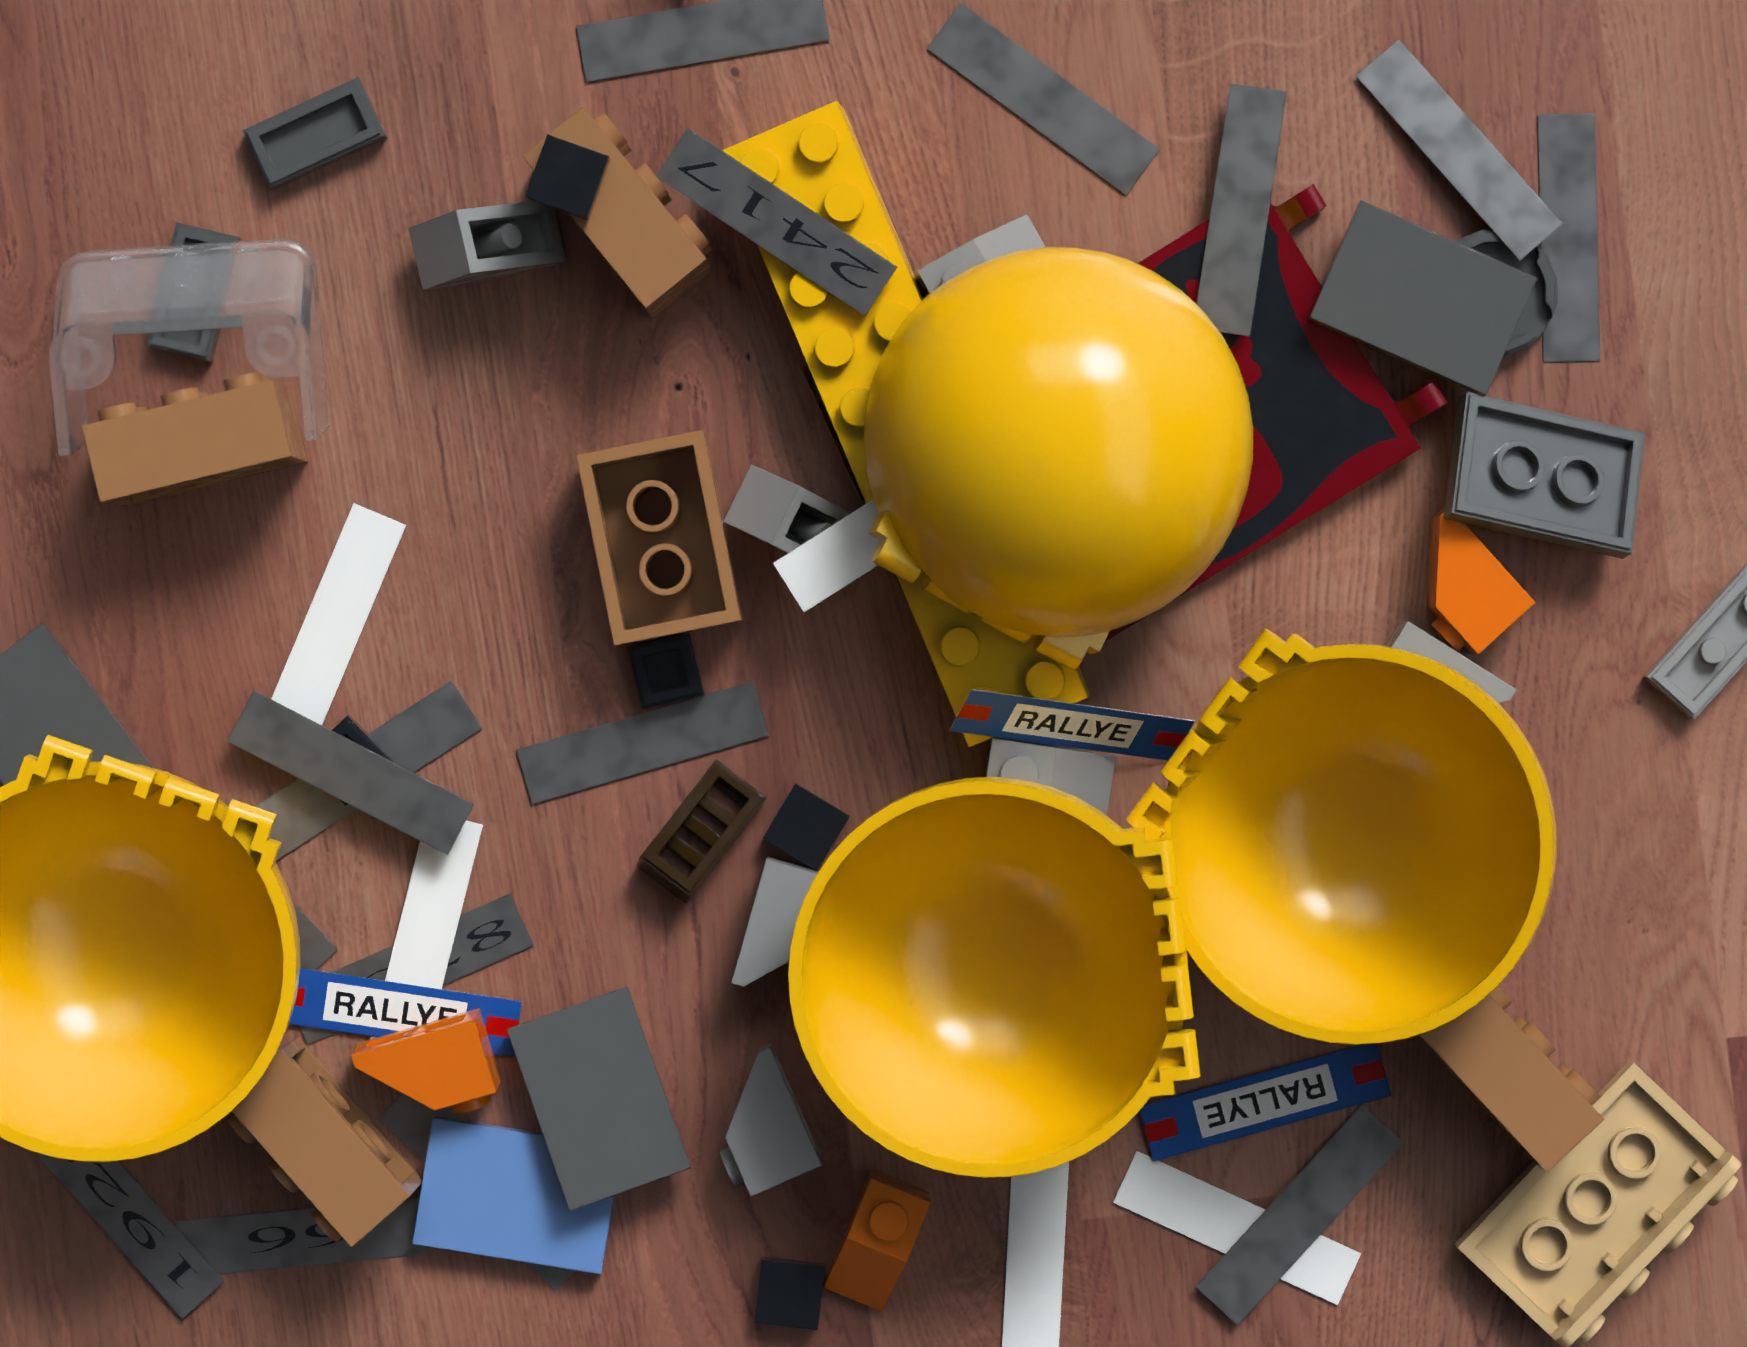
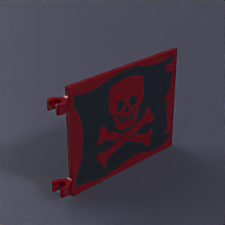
M1314 184L1279 206H1273L1270 203L1250 336L1220 332L1239 366L1249 396L1253 423L1252 469L1243 506L1236 525L1224 547L1198 579L1179 596L1421 449L1411 433V425L1448 403L1435 381L1428 383L1403 400L1393 402L1356 341L1307 320L1322 286L1291 237L1290 231L1292 228L1324 210L1327 206ZM1209 219L1137 263L1159 274L1181 289L1196 304ZM1140 620L1121 628L1110 630L1105 642Z

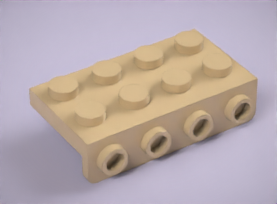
M1630 1060L1597 1093L1600 1098L1592 1106L1605 1120L1549 1172L1544 1171L1532 1162L1454 1244L1561 1347H1569L1574 1342L1580 1346L1589 1341L1605 1322V1317L1602 1315L1603 1311L1618 1296L1626 1299L1635 1293L1649 1276L1650 1272L1645 1267L1662 1249L1669 1253L1681 1245L1694 1228L1690 1220L1706 1203L1710 1206H1715L1721 1202L1738 1182V1178L1734 1174L1740 1168L1741 1162L1733 1154L1726 1151Z

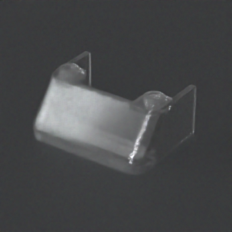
M272 238L94 249L79 252L68 258L61 266L57 275L49 348L58 456L72 455L86 444L82 425L88 424L84 389L100 385L113 372L116 364L115 335L243 327L246 356L255 369L271 377H300L305 441L318 440L330 427L317 269L314 257L309 249L294 239Z

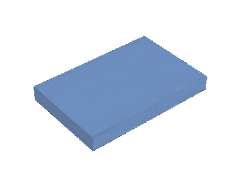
M434 1116L432 1118L412 1244L601 1274L614 1196L570 1212L543 1133Z

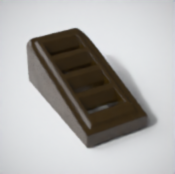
M716 759L639 857L637 867L679 900L687 904L767 797ZM713 785L743 807L737 816L707 794ZM697 806L727 828L721 836L692 815ZM681 827L710 848L705 857L676 836ZM666 848L694 869L689 878L660 857Z

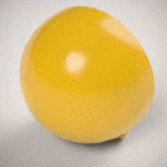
M1042 247L1021 250L975 265L944 282L927 295L908 314L896 330L882 354L873 377L864 425V452L867 475L874 503L878 510V515L869 532V535L879 540L871 561L910 583L915 582L923 570L927 574L922 585L923 590L966 613L974 612L982 622L1022 643H1026L1032 634L1038 635L1034 643L1036 651L1072 670L1077 669L1086 652L1094 654L1101 651L1110 630L1121 628L1144 618L1166 606L1186 591L1222 550L1236 525L1247 494L1252 469L1253 423L1249 396L1239 366L1224 337L1206 313L1181 289L1152 270L1129 259L1102 251L1074 247Z
M1264 629L1238 665L1239 669L1248 676L1242 681H1238L1231 676L1228 678L1199 718L1200 721L1196 727L1190 730L1160 771L1169 780L1167 789L1156 782H1152L1126 820L1134 828L1146 827L1147 840L1173 838L1178 886L1170 887L1168 890L1172 897L1180 898L1186 950L1210 981L1234 1003L1255 1017L1281 1030L1329 1043L1355 1045L1385 1043L1406 1039L1433 1030L1477 1005L1506 978L1531 944L1543 919L1553 887L1557 860L1556 820L1553 800L1544 771L1531 744L1512 717L1479 685L1456 670L1428 657L1403 649L1367 644H1343L1315 648L1296 633L1292 634L1285 642L1273 632Z
M47 735L39 757L31 754L24 756L17 779L0 787V1137L30 1151L55 1158L94 1162L135 1159L159 1153L182 1144L206 1131L228 1115L261 1079L279 1050L288 1029L298 992L301 968L300 936L296 912L287 884L275 862L282 842L270 838L277 814L234 799L231 800L228 807L219 799V794L202 789L188 780L159 769L128 763L108 755H104L102 761H91L93 750Z
M976 777L942 782L895 800L867 818L832 852L815 876L803 900L790 946L788 981L794 1026L805 1057L830 1099L862 1132L886 1149L907 1160L934 1170L956 1175L983 1178L1012 1177L1060 1166L1088 1153L1122 1129L1138 1113L1150 1097L1174 1095L1176 1092L1175 1081L1199 1078L1201 1075L1195 1029H1182L1183 1021L1193 1018L1194 1015L1180 898L1172 897L1168 890L1170 887L1178 886L1173 838L1147 840L1146 827L1123 829L1102 811L1076 796L1051 786L1022 779L1003 777Z

